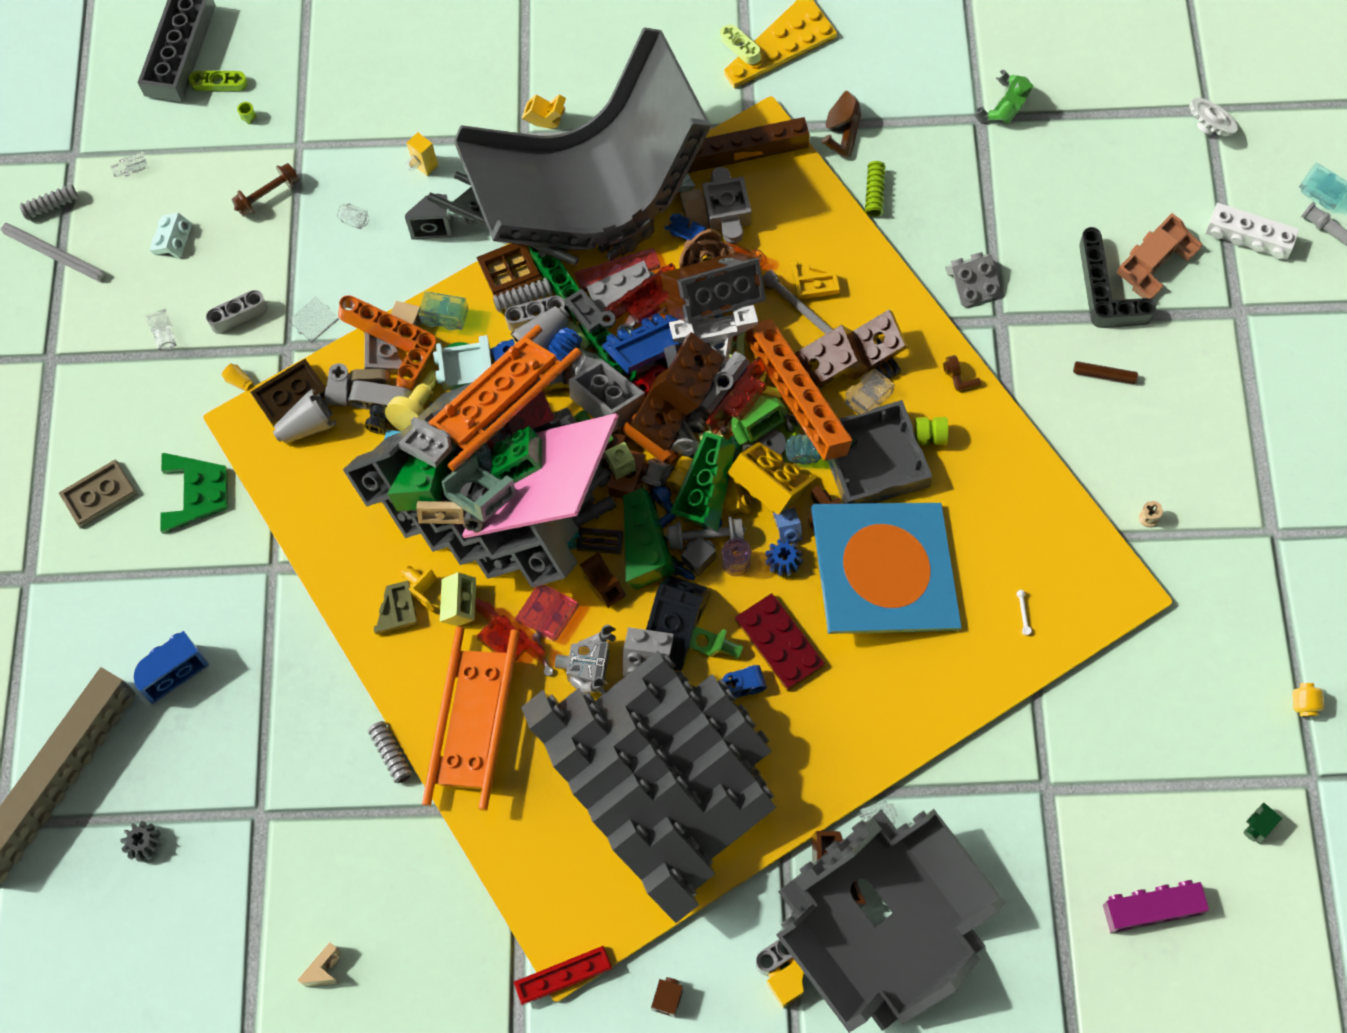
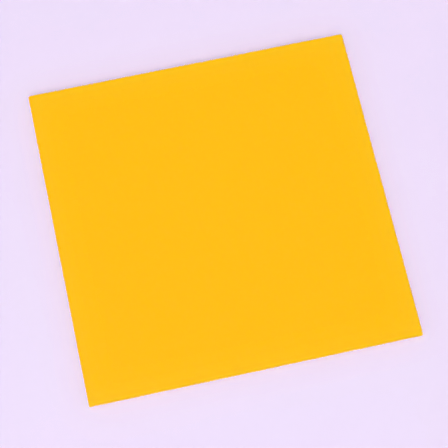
M769 96L710 129L706 138L791 120V118L776 99ZM810 142L809 148L720 166L729 170L731 178L744 177L751 208V225L742 226L743 237L736 244L727 243L724 240L722 230L717 232L720 234V241L730 245L735 252L758 258L762 277L767 271L773 270L778 275L779 282L796 297L791 260H797L798 264L809 267L811 264L821 269L836 271L840 289L839 294L799 299L833 330L843 325L854 331L885 311H893L909 347L893 357L901 368V373L883 383L873 369L855 380L842 374L820 387L819 390L838 418L860 415L873 408L903 400L913 426L914 436L916 417H928L930 420H933L934 417H947L948 444L934 445L933 442H930L929 445H920L932 474L930 487L878 503L942 504L961 629L959 631L828 634L815 533L808 525L809 515L812 514L811 507L815 504L811 499V489L819 485L823 491L826 490L829 493L832 501L837 498L840 499L841 504H843L828 461L822 459L801 426L789 463L799 465L801 467L800 471L809 476L812 473L818 478L796 503L787 508L795 507L801 523L803 539L790 543V545L797 543V550H802L803 555L800 557L803 559V564L798 565L799 571L797 573L791 570L790 577L786 575V572H783V575L779 577L778 570L774 573L770 572L771 566L766 565L768 558L765 556V553L770 550L769 545L771 543L777 545V540L780 539L773 512L768 510L766 505L759 499L751 496L749 491L748 495L751 500L750 514L745 515L742 512L728 515L733 519H742V526L747 529L743 533L744 541L737 542L734 546H731L730 536L704 538L703 540L708 539L716 547V559L699 576L688 569L681 559V554L685 551L684 548L691 540L683 541V551H680V549H670V541H667L676 571L671 576L712 588L710 598L696 627L714 634L725 629L727 630L725 639L743 645L742 652L737 659L723 652L716 653L710 657L689 648L682 672L688 678L690 685L697 687L712 674L719 681L729 672L742 670L753 665H760L767 689L758 694L736 698L735 703L737 706L742 704L750 714L749 716L757 725L755 730L757 732L762 730L770 740L767 745L772 752L755 764V766L768 784L767 787L775 796L772 801L777 807L712 858L714 863L711 866L715 875L696 889L697 895H695L699 906L677 923L647 894L642 880L612 850L608 838L592 822L588 810L572 794L568 782L553 767L545 745L530 730L521 708L542 690L549 696L553 694L559 703L573 693L576 688L568 682L567 669L555 668L556 655L569 656L572 644L601 632L602 627L605 625H611L616 628L615 631L610 633L616 636V640L613 642L606 641L609 644L610 653L605 680L609 683L604 685V689L607 692L624 678L623 649L628 627L646 630L656 592L660 583L666 578L638 590H635L626 582L625 539L623 534L621 554L599 553L609 571L620 582L626 594L620 601L607 608L588 585L579 565L597 552L577 551V548L571 549L570 551L578 564L566 578L531 588L520 569L487 579L476 561L459 565L449 547L432 552L421 534L405 538L384 504L379 502L366 507L343 471L357 456L373 451L384 440L387 430H400L395 428L389 421H386L387 428L384 434L370 432L364 427L366 419L370 417V410L356 408L351 405H328L332 412V415L329 417L331 422L333 420L336 421V426L287 444L283 441L279 442L273 433L275 428L250 392L293 365L207 412L203 416L204 421L424 787L455 629L457 627L440 622L442 579L457 572L476 577L475 620L458 626L465 628L461 651L507 653L511 630L520 631L488 811L478 809L482 789L448 787L435 784L432 800L536 972L603 945L611 966H615L811 839L816 831L825 830L1160 613L1172 603L1169 595ZM715 168L687 173L696 185L693 190L700 189L702 197V184L711 182V173ZM677 192L673 201L663 213L659 212L652 219L654 220L655 232L649 239H644L639 243L634 251L628 252L624 256L620 254L617 258L610 261L606 256L614 246L603 253L598 249L599 245H595V249H570L567 253L578 257V264L574 266L561 259L560 262L579 289H583L591 299L587 286L641 261H645L648 270L658 276L659 285L657 290L662 300L666 302L665 298H668L669 295L667 291L663 290L661 273L680 268V257L684 249V243L687 241L683 237L671 235L670 231L664 228L672 223L669 219L673 213H679L685 217L680 192ZM526 245V247H527V249H528V251H529V253H530V246H527V245ZM521 252L506 257L510 266L524 261ZM502 259L488 264L491 273L506 268ZM478 261L403 302L420 307L423 318L419 328L433 334L436 338V344L441 343L442 348L456 342L479 343V336L485 335L488 337L490 349L502 341L513 339L510 335L512 332L507 327L505 309L502 310V313L497 311L493 301V294ZM527 265L512 270L515 278L530 273ZM508 272L493 277L497 286L511 281ZM539 272V275H540V277H541V281H543V276H542L541 273ZM764 286L766 301L752 304L754 305L758 322L772 319L794 353L825 335L774 288L770 289ZM639 292L634 296H629L626 300L638 296ZM648 293L646 301L654 315L656 314L654 310L655 302ZM658 305L657 308L662 309L664 306ZM632 308L621 312L620 316L615 319V324L607 328L615 337H617V328L626 323ZM612 310L610 312L614 314L617 312V310ZM642 310L640 311V314L633 327V330L642 326L641 321L642 319H645ZM733 310L722 313L723 317L733 315ZM666 311L663 314H660V316H662L665 319V315H668V311ZM569 316V317H568V320H569L570 322H572L573 320H572V318ZM607 317V318H606L605 320H603V321H604V322H609V321L611 320V318ZM514 318L511 321H517L519 318ZM357 328L303 358L307 360L325 387L328 382L329 369L336 363L344 364L348 369L349 375L352 370L364 369V331ZM881 334L878 337L883 343L885 336ZM738 335L733 336V342H737ZM746 340L745 357L750 362L748 367H751L753 370L754 381L750 383L751 388L749 390L744 389L743 395L736 392L733 396L730 391L722 399L733 404L739 396L748 398L756 393L753 391L756 379L760 380L762 373L767 374ZM396 347L398 356L403 362L408 352ZM590 347L587 350L589 352L595 353L592 347ZM434 355L417 383H422L431 370L435 371V373L439 370L438 364L435 365ZM957 356L961 368L960 376L962 382L980 378L981 386L956 391L952 378L944 372L943 362H946V357ZM819 360L812 364L813 371L818 369ZM886 361L891 370L894 371L892 367L889 365V363ZM878 365L880 369L883 371V373L887 375V372L882 367V365ZM648 370L640 374L636 372V378L640 380ZM391 373L389 385L397 386L398 373ZM767 374L766 386L776 388ZM437 382L432 389V397L426 402L423 409L426 410L430 402L436 401L442 394L450 390L444 391L442 383L438 384ZM569 388L552 389V393L545 394L552 413L568 408L574 418L578 412L584 410L570 398ZM783 399V402H782V403H783V404L787 407V409L790 411L789 414H790V415H794V414L792 413V411L790 410V408L788 407V405L786 404L785 400ZM587 412V414H588V416L590 417V419H595L593 416H591V415ZM689 414L686 415V417H685V421H686V422H688V421H687V418H688V416H690ZM707 414L708 419L706 420L703 432L718 427L720 429V425H714L710 422L709 414ZM731 419L724 421L725 427L731 421ZM622 427L614 431L626 436L629 450L646 454L647 463L649 459L655 458L621 430ZM727 431L723 437L729 440L733 434ZM693 432V433H694V436L696 437V439L698 440V442H699V444H700V440H699V436H698V434H700V433H695V432ZM677 453L679 456L670 464L674 465L675 467L676 463L683 455ZM629 473V474L625 475V477H626V478H631V477H633L635 474ZM641 480L643 488L650 493V490L655 486ZM608 483L603 487L598 485L594 489L592 494L595 501L592 504L609 496ZM665 484L660 485L661 487L665 486L670 491L671 503L674 504L677 494L672 492ZM611 496L617 508H613L600 515L599 519L595 520L594 518L579 527L618 530L624 533L623 499ZM655 501L658 515L661 519L668 512ZM728 516L721 518V528L729 527ZM678 517L663 528L665 537L669 534L668 526L676 525L677 522H681L682 532L704 530L702 527L684 522ZM583 535V537L618 540V537ZM409 565L421 575L428 568L432 569L437 580L422 596L430 602L434 610L432 612L429 611L413 597L418 624L376 635L374 633V626H377L380 615L379 609L384 601L386 586L407 581L401 577L403 569L409 573L405 568ZM1018 590H1024L1026 593L1024 597L1028 626L1032 630L1029 636L1022 634L1024 625L1020 599L1017 597ZM773 593L825 663L823 668L788 691L735 621L737 615ZM534 633H538L541 636L540 642L549 667L554 671L551 677L546 676L544 673L545 666L537 644L532 640ZM698 635L696 643L700 647H706L708 639L704 635ZM455 678L441 756L444 755L458 678ZM732 683L728 684L731 685L732 688H736V686H733ZM599 692L590 693L595 701L603 695ZM598 976L553 993L550 996L554 1002H559Z

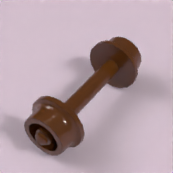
M289 163L282 166L277 165L276 169L280 176L245 197L238 190L237 195L231 199L234 204V210L238 211L242 217L248 214L253 215L255 211L251 204L284 182L292 190L294 184L299 181L297 169L292 168Z

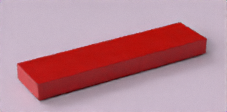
M603 945L516 980L513 983L520 1003L524 1006L612 970V966Z

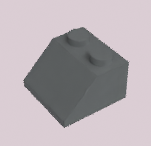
M436 194L448 200L447 194ZM428 195L405 214L411 239L452 238V212L428 201Z

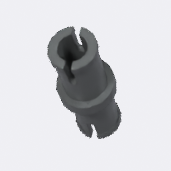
M611 495L595 504H588L589 507L580 511L572 519L576 526L579 527L594 518L595 520L599 519L600 515L617 507Z

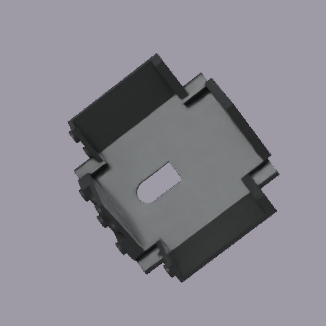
M881 809L866 822L861 820L852 827L854 832L840 843L836 840L826 848L827 853L816 862L812 863L809 861L799 869L801 873L778 891L793 912L789 918L781 923L783 928L776 936L849 1033L866 1023L870 1017L874 1019L882 1031L896 1020H900L904 1024L956 992L980 961L976 953L985 946L973 928L997 914L1006 903L935 809H932L927 814L923 810L913 818L914 823L911 825L904 823L898 829L895 828ZM858 879L867 880L892 912L890 916L876 927L873 926L852 898L850 888L853 882Z

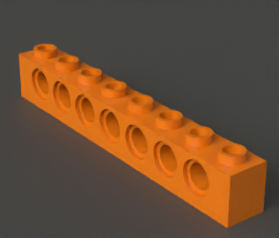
M772 319L759 321L758 325L747 330L745 340L824 461L847 456L852 443L850 434L846 432L840 419L836 417L830 404L824 399L819 388L814 384L809 373L804 369L799 358L794 354L789 343L784 339L780 329L776 327Z

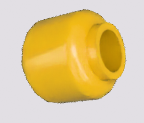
M1300 683V688L1292 691L1293 710L1300 713V717L1319 716V712L1324 710V692L1321 688L1315 687L1314 683Z

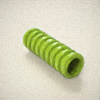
M871 161L867 165L865 213L871 217H878L883 214L886 165L881 161Z

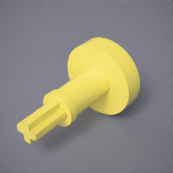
M431 370L422 383L416 384L409 398L394 397L387 405L385 415L388 421L401 432L411 424L413 417L417 418L425 411L423 407L432 397V389L437 383L435 371Z

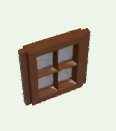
M511 243L476 257L493 295L499 296L501 292L505 294L507 290L511 292L513 288L517 290L519 286L523 288L525 284L529 286L531 282L537 283V280L541 281L539 272L525 244Z

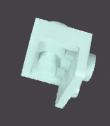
M180 213L161 216L149 251L154 255L170 253L176 258H181L192 222Z

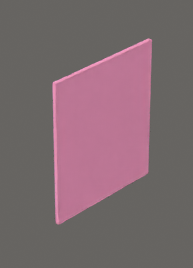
M611 414L536 432L542 440V469L514 484L516 496L484 522L482 531L476 533L465 528L462 536L468 538L577 516L619 416Z

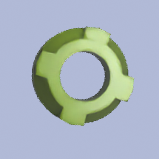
M242 102L238 105L237 111L241 120L251 124L257 118L253 105L250 102Z

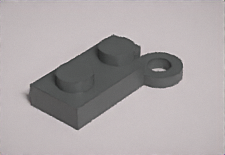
M583 289L565 299V305L589 334L600 328V325L604 328H610L615 324V315L610 311L601 312ZM609 317L611 318V320L609 322H604L603 318Z

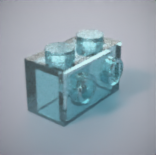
M1316 162L1300 183L1299 188L1307 197L1311 198L1313 196L1318 199L1319 204L1324 208H1332L1334 210L1347 192V181Z
M425 291L419 309V317L421 323L430 327L441 326L448 330H463L468 312V304L466 298Z

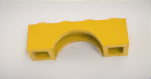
M794 958L788 961L790 965L783 970L781 967H778L768 974L770 978L767 980V985L782 1008L801 997L804 993L802 985L804 972Z

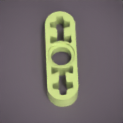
M725 25L720 29L721 41L745 63L755 64L761 60L759 46L736 26ZM738 43H745L742 46H736Z

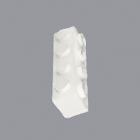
M1217 203L1205 234L1211 235L1216 239L1232 242L1235 245L1251 248L1256 252L1272 255L1277 259L1287 260L1293 249L1299 229Z

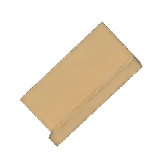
M441 500V502L417 501L418 523L464 524L465 510L450 500Z

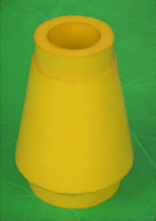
M230 363L222 372L221 376L225 382L241 390L247 391L254 386V382L237 364Z

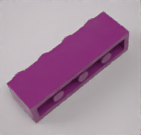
M1192 880L1179 882L1177 887L1170 888L1169 884L1155 887V891L1146 893V889L1131 892L1132 896L1123 897L1122 894L1109 896V900L1103 904L1110 933L1204 915L1209 911L1201 882L1193 883Z

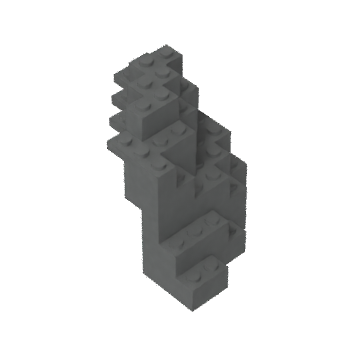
M470 384L442 394L417 418L421 421L429 422L446 404L455 399ZM564 408L553 412L554 419L551 422L536 427L534 430L536 432L574 424L576 421L569 409ZM500 413L491 423H489L484 428V430H486L491 424H493L502 415V413ZM412 423L402 432L384 439L373 451L357 456L343 469L366 507L382 502L405 538L421 534L432 552L449 547L459 565L476 561L487 579L520 569L531 588L566 578L578 564L567 546V543L579 531L572 517L464 538L462 536L465 530L464 524L418 523L417 510L397 511L387 493L410 455L399 448V442L412 429ZM502 427L490 439L496 444L499 442V439L510 436L511 433L506 434L504 427ZM457 445L454 451L453 459L463 451V449ZM485 448V454L480 458L477 457V459L481 463V466H484V464L481 462L483 459H492L491 449L487 450ZM601 463L598 465L590 486L604 471ZM492 464L485 470L492 471ZM472 482L468 495L472 493L475 482ZM443 492L442 500H449L445 497Z
M657 651L596 701L589 692L585 694L580 688L576 689L560 703L553 694L549 696L542 690L521 708L530 730L545 745L553 767L568 782L572 794L588 810L592 822L608 838L612 850L642 880L647 894L677 923L699 906L695 895H697L696 889L715 875L711 866L714 863L712 858L777 807L772 801L775 796L767 787L768 784L755 766V764L772 752L767 745L770 740L762 730L759 732L755 730L757 725L749 716L750 714L742 704L736 705V697L722 678L718 681L712 674L697 687L691 686L685 674L681 670L677 672L674 669L676 665L668 655L663 657Z

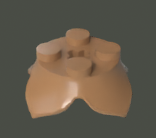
M707 229L697 234L692 240H687L684 243L679 267L682 268L731 254L735 250L730 245L720 241V234L717 231Z

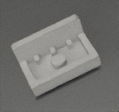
M413 417L411 420L412 429L399 442V448L437 468L453 450L450 435L442 429L439 430L431 426L425 420L421 421Z

